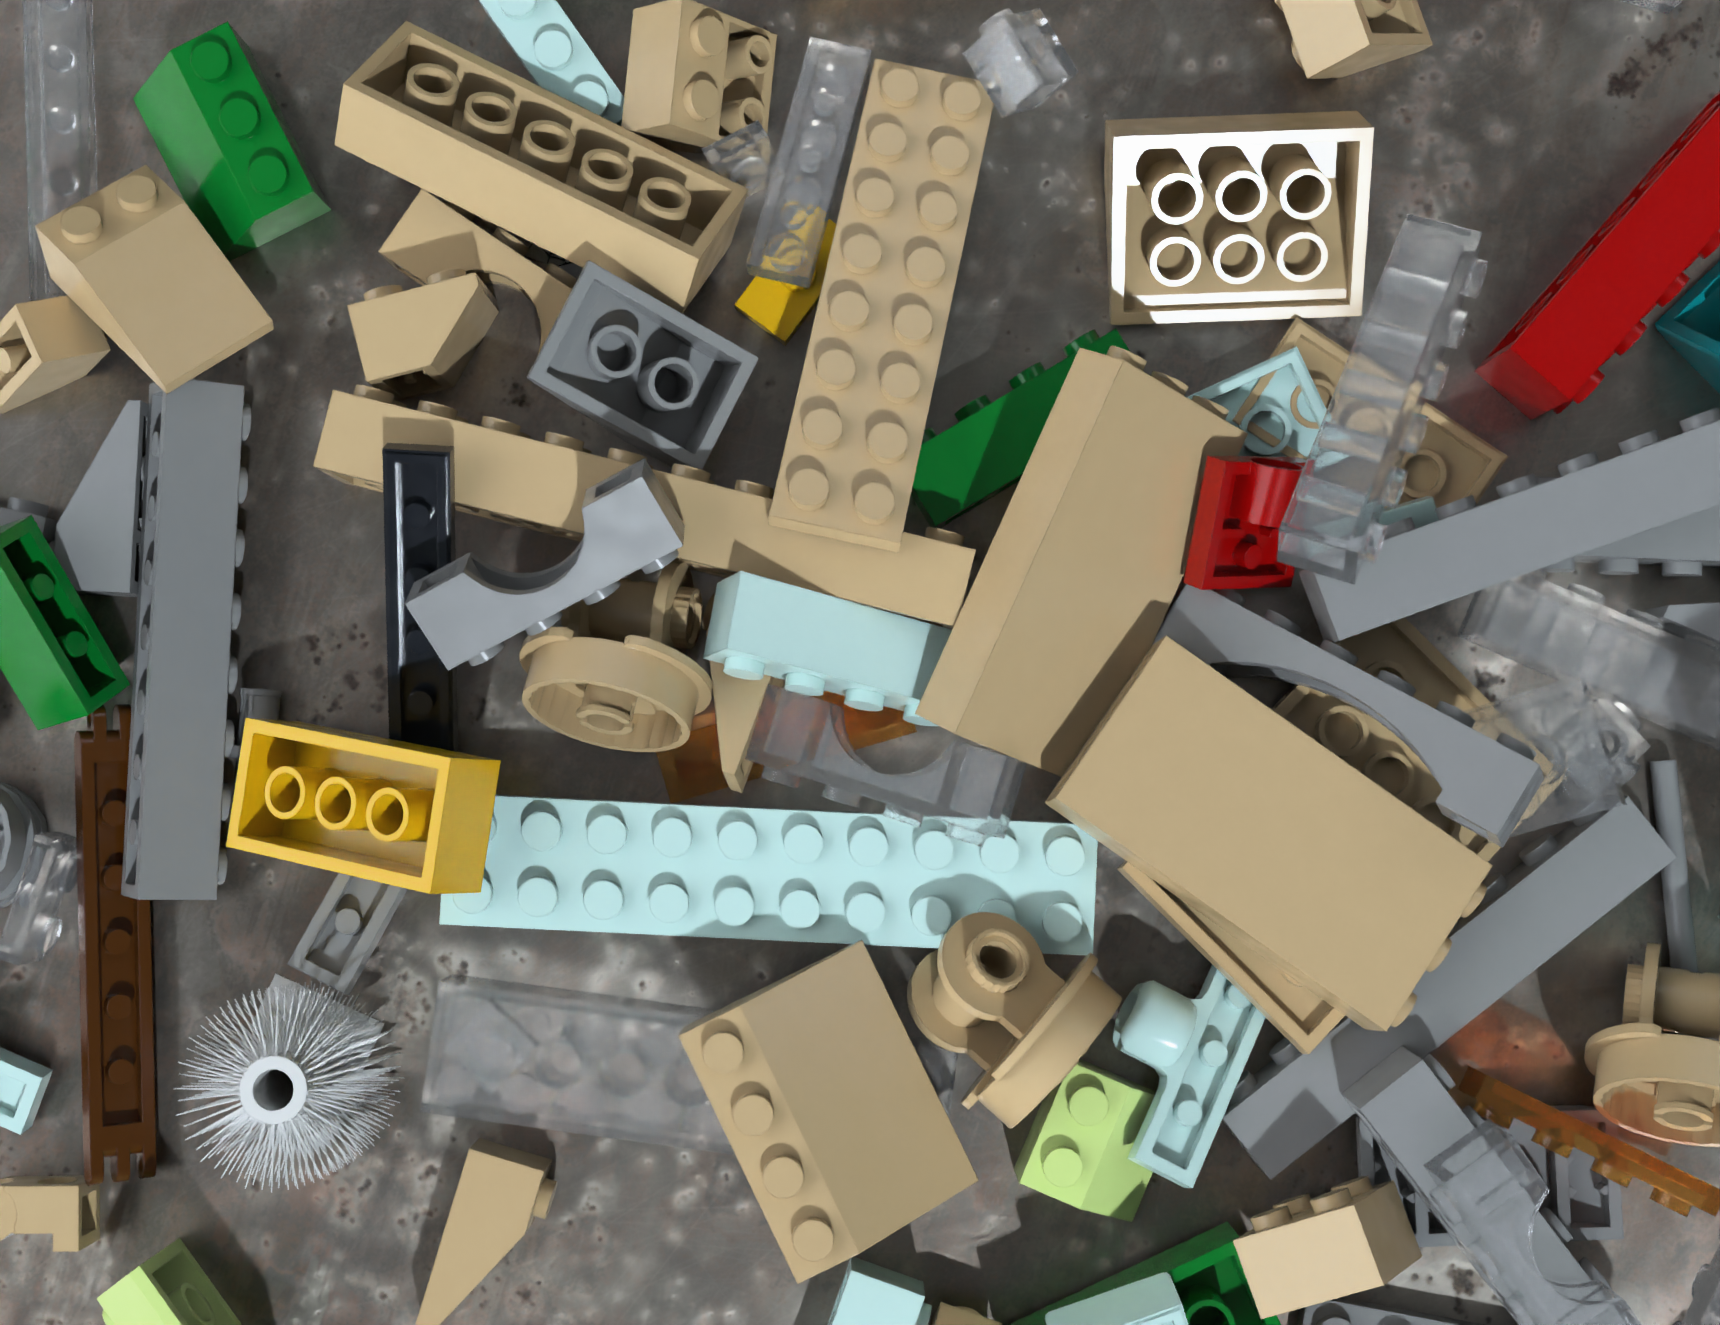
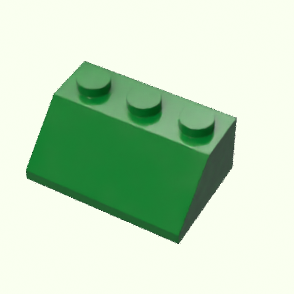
M228 21L170 50L133 97L185 203L229 262L331 211L249 46Z

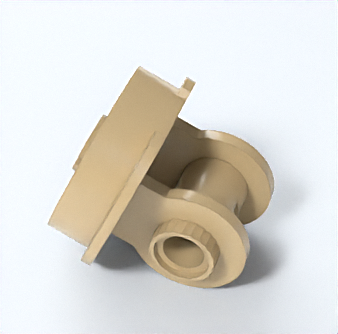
M671 562L666 565L660 574L658 582L643 580L636 582L622 578L619 580L621 583L620 587L605 599L591 605H586L582 599L561 610L563 614L561 617L562 627L551 626L541 633L532 636L528 635L524 639L519 659L522 668L528 675L522 693V703L535 719L573 739L614 750L661 752L675 749L686 743L690 736L694 715L701 713L710 705L713 695V682L708 673L698 663L685 655L686 650L693 649L698 640L702 623L703 604L700 590L693 586V578L689 566L681 562Z
M991 912L973 913L958 920L947 931L940 942L938 950L928 954L913 970L907 986V1003L915 1024L930 1041L948 1051L967 1054L983 1068V1071L961 1100L962 1105L969 1110L979 1101L1011 1129L1019 1124L1051 1090L1062 1082L1080 1061L1079 1058L1087 1052L1122 1001V997L1092 972L1098 962V958L1090 952L1062 979L1045 964L1042 951L1032 935L1019 923L1006 916Z
M1647 942L1644 966L1628 964L1622 1024L1595 1033L1585 1044L1584 1062L1587 1069L1595 1076L1593 1104L1605 1118L1637 1134L1677 1144L1720 1147V973L1690 972L1688 969L1660 966L1661 944ZM1662 1032H1666V1033H1674V1034H1661V1033H1662Z

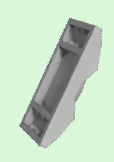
M1523 1105L1500 1109L1475 1110L1495 1136L1487 1143L1500 1161L1508 1156L1518 1165L1534 1187L1526 1194L1538 1211L1546 1206L1556 1215L1571 1234L1573 1239L1570 1241L1624 1239L1618 1125L1600 1114L1595 1106ZM1356 1116L1358 1177L1368 1175L1372 1186L1394 1180L1419 1247L1457 1246L1364 1123Z

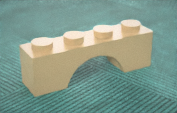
M421 189L378 252L391 266L421 286L428 285L427 278L434 273L449 269H464L466 275L476 273L483 283L504 285L522 293L534 303L538 312L541 326L540 352L577 280L551 262L545 270L541 269L525 258L529 249L517 238L499 227L490 235L472 222L477 215L443 198L438 200L427 191Z

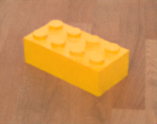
M245 718L226 847L428 894L481 893L501 760L300 721Z

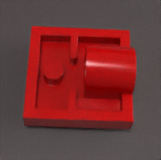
M1207 455L1183 583L1201 590L1291 587L1316 463L1299 457Z

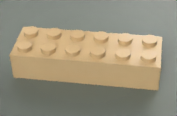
M405 21L343 83L335 146L582 268L590 260L682 314L731 245L749 189L408 21Z

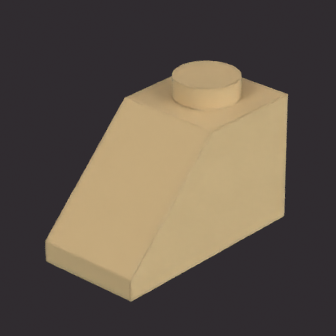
M68 295L15 304L0 321V414L85 377L111 350L107 342V334Z

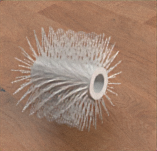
M312 981L308 998L309 985H307L306 991L305 982L301 997L302 986L299 994V983L297 990V982H295L297 995L296 1016L293 1008L295 987L293 991V985L290 987V983L289 988L287 984L291 1003L289 1016L286 1008V986L282 985L281 987L280 985L284 1002L283 1014L279 1007V987L275 986L274 988L273 986V989H271L277 1003L276 1013L271 1005L269 987L263 993L270 1006V1016L264 1007L260 989L257 991V997L263 1007L265 1020L257 1009L253 990L251 991V996H249L251 1001L249 1002L256 1010L258 1022L251 1013L243 994L242 999L245 1006L243 1009L251 1017L254 1027L245 1017L237 1000L234 999L237 1003L235 1005L238 1008L236 1011L246 1021L252 1034L237 1018L228 1000L229 1013L236 1021L232 1020L241 1027L244 1035L234 1026L221 1007H219L223 1012L221 1014L227 1020L225 1022L235 1031L227 1028L213 1015L221 1024L216 1023L228 1033L219 1030L206 1016L210 1021L209 1025L222 1036L214 1031L213 1033L230 1044L218 1039L202 1025L201 1027L213 1037L206 1033L205 1035L225 1047L209 1042L198 1035L197 1037L215 1048L205 1044L202 1045L190 1037L189 1039L207 1050L195 1046L196 1048L223 1060L212 1058L187 1048L215 1062L194 1057L195 1059L212 1063L210 1066L186 1059V1061L203 1065V1068L179 1061L178 1063L197 1068L195 1070L215 1074L187 1071L189 1073L222 1078L181 1073L179 1075L211 1079L198 1080V1082L230 1083H190L210 1085H182V1087L224 1088L173 1089L210 1090L178 1101L229 1095L235 1096L216 1100L215 1102L176 1114V1116L241 1100L240 1103L184 1125L186 1127L242 1105V1107L185 1139L186 1141L191 1137H196L216 1127L219 1128L222 1125L228 1124L196 1149L198 1150L203 1145L205 1147L211 1142L213 1144L218 1139L221 1140L200 1162L219 1146L208 1157L210 1158L237 1133L216 1154L218 1155L236 1138L224 1150L225 1152L229 1148L214 1169L237 1144L222 1164L223 1166L237 1149L221 1176L222 1178L237 1153L245 1145L229 1172L230 1175L245 1149L253 1141L236 1170L238 1171L246 1158L236 1182H238L243 1169L254 1153L244 1176L245 1179L250 1169L245 1189L250 1174L253 1175L257 1166L252 1184L254 1185L258 1169L260 1172L265 1161L260 1177L261 1181L263 1176L261 1188L263 1190L266 1168L272 1157L267 1174L268 1178L271 1169L269 1186L271 1182L272 1193L273 1165L278 1143L279 1157L274 1174L278 1166L276 1182L278 1179L279 1189L280 1163L283 1150L284 1160L281 1171L284 1165L283 1178L285 1175V1185L287 1182L288 1190V1153L291 1161L289 1175H291L292 1170V1181L294 1176V1185L299 1189L294 1169L295 1150L299 1162V1178L301 1174V1182L305 1185L301 1167V1152L305 1160V1174L307 1171L308 1179L310 1176L311 1182L315 1183L308 1165L307 1153L313 1162L314 1175L317 1174V1178L323 1179L315 1163L314 1150L321 1161L323 1173H326V1176L327 1173L328 1175L330 1174L322 1161L319 1147L327 1157L330 1171L332 1169V1172H336L338 1169L328 1156L326 1145L333 1152L339 1169L345 1163L333 1150L330 1139L338 1147L347 1165L348 1162L350 1163L348 1158H352L353 1162L354 1159L356 1160L355 1156L357 1155L352 1149L358 1151L360 1155L359 1150L363 1153L356 1144L361 1148L363 1147L353 1138L360 1141L367 1149L369 1148L361 1140L368 1145L369 1143L359 1135L375 1146L367 1137L372 1141L375 1140L364 1131L372 1136L374 1134L380 1139L369 1128L378 1133L379 1131L360 1119L385 1129L367 1117L383 1122L390 1127L389 1124L371 1113L385 1119L388 1118L361 1106L376 1109L393 1117V1115L384 1112V1110L369 1104L389 1109V1107L376 1103L381 1102L395 1106L380 1100L400 1102L384 1098L390 1096L364 1091L395 1095V1093L381 1092L373 1089L400 1091L384 1089L382 1087H371L388 1086V1084L351 1083H393L369 1081H399L386 1078L404 1077L377 1076L401 1066L359 1071L351 1070L373 1065L374 1063L402 1054V1052L340 1067V1065L395 1043L394 1041L339 1062L393 1030L391 1029L388 1032L386 1031L366 1039L363 1038L356 1042L383 1021L375 1022L373 1025H364L378 1011L377 1009L363 1024L361 1023L373 1011L359 1024L357 1023L367 1012L355 1022L361 1014L355 1018L366 1002L350 1020L349 1018L359 1005L345 1020L346 1016L355 1006L353 1004L359 994L343 1019L338 1023L341 1016L348 1009V1004L353 998L352 995L339 1018L332 1026L331 1024L343 1009L341 1007L347 997L336 1013L343 996L342 993L330 1014L339 991L333 1000L334 989L327 1001L330 990L329 986L328 992L325 993L320 1004L324 990L323 987L320 996L322 983L320 982L318 998L313 1007L318 988L314 996L315 984L312 992ZM303 996H304V1008H303V1014H302V1018H301V1017H300V1006H301L302 999H303ZM310 997V1010L305 1025V1011ZM324 999H325V1002H324L322 1011H321V1013L319 1014V1016L317 1017V1015H318V1013H319V1011H320V1008H321V1006H322V1004H323V1001H324ZM329 1001H330L328 1010H327V1012H326L325 1015H324V1012H325V1010H326V1008H327V1005H328V1003H329ZM316 1006V1011L312 1022V1013ZM323 1020H324V1023H323V1025H322V1027H321V1029H320V1032H319L318 1035H317L318 1029H319L321 1023H322ZM353 1022H355V1023L342 1035V1033H343ZM232 1032L240 1036L243 1042L239 1038H237ZM223 1033L227 1034V1035L230 1036L231 1038H233V1039H235L236 1041H238L239 1044H240L243 1048L237 1046L234 1042H232L229 1038H227ZM219 1047H221V1048H223V1049H225V1050H227V1051H230V1052L234 1053L235 1055L229 1054V1053H227L226 1051L220 1049ZM211 1049H213V1050H215V1051H217V1052H219V1053H222V1054H224V1055H226V1056H229V1057H231V1058L221 1056V1055L217 1054L216 1052L212 1051ZM214 1066L225 1067L233 1070L221 1069ZM204 1068L215 1069V1070H220V1071H224V1072L212 1071V1070H208V1069H204ZM360 1094H367V1095H371V1096H374V1097L363 1096V1095H360ZM352 1096L363 1097V1098H367V1099H370V1100L359 1099V1098H355V1097H352ZM340 1100H342V1101H344V1102H347V1103H349V1104H352V1105L345 1104V1103L341 1102ZM350 1112L357 1113V1114H359L360 1116H362V1117H364V1118H361V1117H359V1116H357V1115H355V1114H352V1113H350ZM346 1114L350 1115V1116L353 1117L355 1120L349 1118ZM340 1117L350 1122L359 1132L346 1125ZM340 1123H341L343 1126H345L347 1129H349V1131H350L353 1135H351V1134H349L348 1132H346V1131L342 1128V1126L340 1125ZM356 1123H358V1124H360V1125H363L365 1128H367V1129H368L369 1131H371L372 1133L368 1132L367 1130H365L364 1128L360 1127V1126L357 1125ZM339 1130L349 1139V1141L355 1148H353L349 1143H347L342 1138ZM266 1132H267L266 1138H265L263 1144L261 1145V1142H262V1140H263V1138H264V1136H265V1134H266ZM334 1135L343 1142L351 1158L338 1145ZM258 1140V1143H257L256 1147L254 1148L253 1152L251 1153V1151H252V1149H253V1147H254L256 1141ZM271 1146H272V1153H271V1156H270V1158H269V1160H268V1156H269V1153H270V1150H271ZM268 1147L267 1152H266V1154H265V1157H264V1159H263V1161H262V1164H261V1166H260V1168H259V1165H260V1162H261L263 1153L265 1152L266 1148ZM260 1150H261V1153H260V1155H259V1157H258V1160H257V1162H256V1164H255V1167H254V1169H253V1171H252L255 1158L257 1157L258 1153H259Z

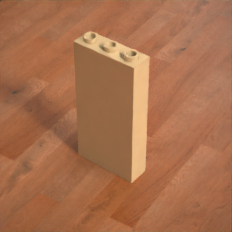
M1110 346L1106 355L1079 348L915 711V714L958 736L1060 777L1064 775L1154 642L1186 571L1207 455L1238 456L1248 433L1225 420L1229 412L1228 409L1200 396L1194 395L1192 400L1185 397L1189 388L1188 385L1157 371H1152L1150 376L1143 371L1147 363L1145 359L1116 346Z
M1167 635L1150 647L1045 801L1046 805L1365 1030L1387 1032L1390 1025L1397 1027L1407 1018L1417 1000V995L1412 991L1424 972L1435 970L1447 956L1452 946V940L1447 936L1460 916L1463 918L1469 916L1484 898L1487 886L1482 882L1493 866Z

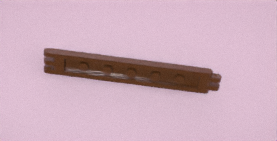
M116 704L114 706L113 730H107L106 709L102 705L87 716V731H76L74 737L84 1178L87 1186L103 1183L104 1157H110V1171L113 1182L129 1180L130 1154H136V1168L140 1179L151 1178L156 1175L150 900H137L121 895L131 722L130 704Z

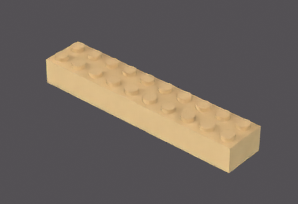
M357 384L354 394L337 390L332 391L313 467L342 483L383 493L382 448L387 443L454 446L455 511L581 542L584 536L582 505L586 489L644 458L647 461L648 458L617 448H609L607 458L591 454V450L583 448V441L552 432H546L544 442L530 439L529 435L520 432L521 426L488 416L482 417L480 426L469 424L467 419L457 416V410L429 401L419 400L417 410L409 409L406 404L395 401V395L392 393ZM673 464L671 473L654 470L653 466L649 465L685 525L683 546L677 549L679 555L672 562L686 563L690 570L727 578L728 575L731 576L739 571H744L953 629L962 609L976 552L975 549L963 547L965 538L963 535L933 527L926 528L924 537L903 532L899 553L774 527L768 525L774 489L746 480H736L734 489L714 485L715 482L710 480L711 473L698 468Z

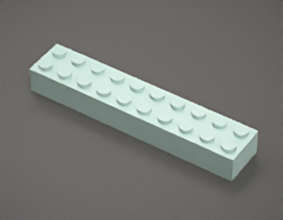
M496 794L481 893L441 894L439 924L854 944L863 940L865 945L939 948L944 935L958 920L973 913L991 912L1006 916L1023 926L1035 939L1042 954L1086 956L1090 952L1093 954L1098 841L1072 822Z

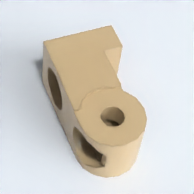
M84 1175L10 1176L1 1178L0 1241L13 1234H53V1252H79L100 1240V1184L87 1186Z

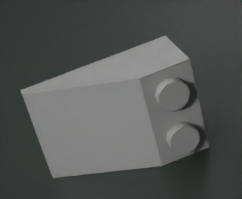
M589 260L582 269L526 378L625 442L670 467L673 464H681L702 470L759 358Z

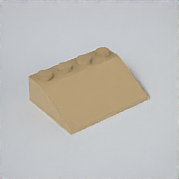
M1358 111L1105 120L1104 191L1110 324L1135 325L1296 319L1297 317L1362 316L1374 127Z
M863 940L849 945L684 1026L678 1035L797 1284L862 1253L979 1181Z

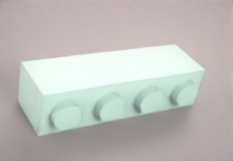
M739 571L717 583L703 659L724 664L723 672L736 678L761 680L764 674L785 680L784 688L794 693L821 696L824 694V691L844 695V704L855 709L882 711L883 706L904 711L903 720L922 726H938L915 714V711L952 630Z

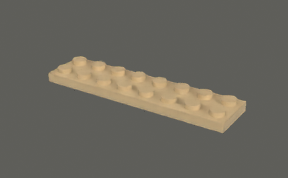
M875 58L771 503L768 525L899 553L998 84Z

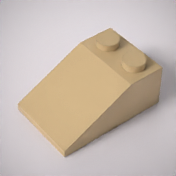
M147 165L140 167L35 225L50 278L166 394L274 330L272 319L185 201Z

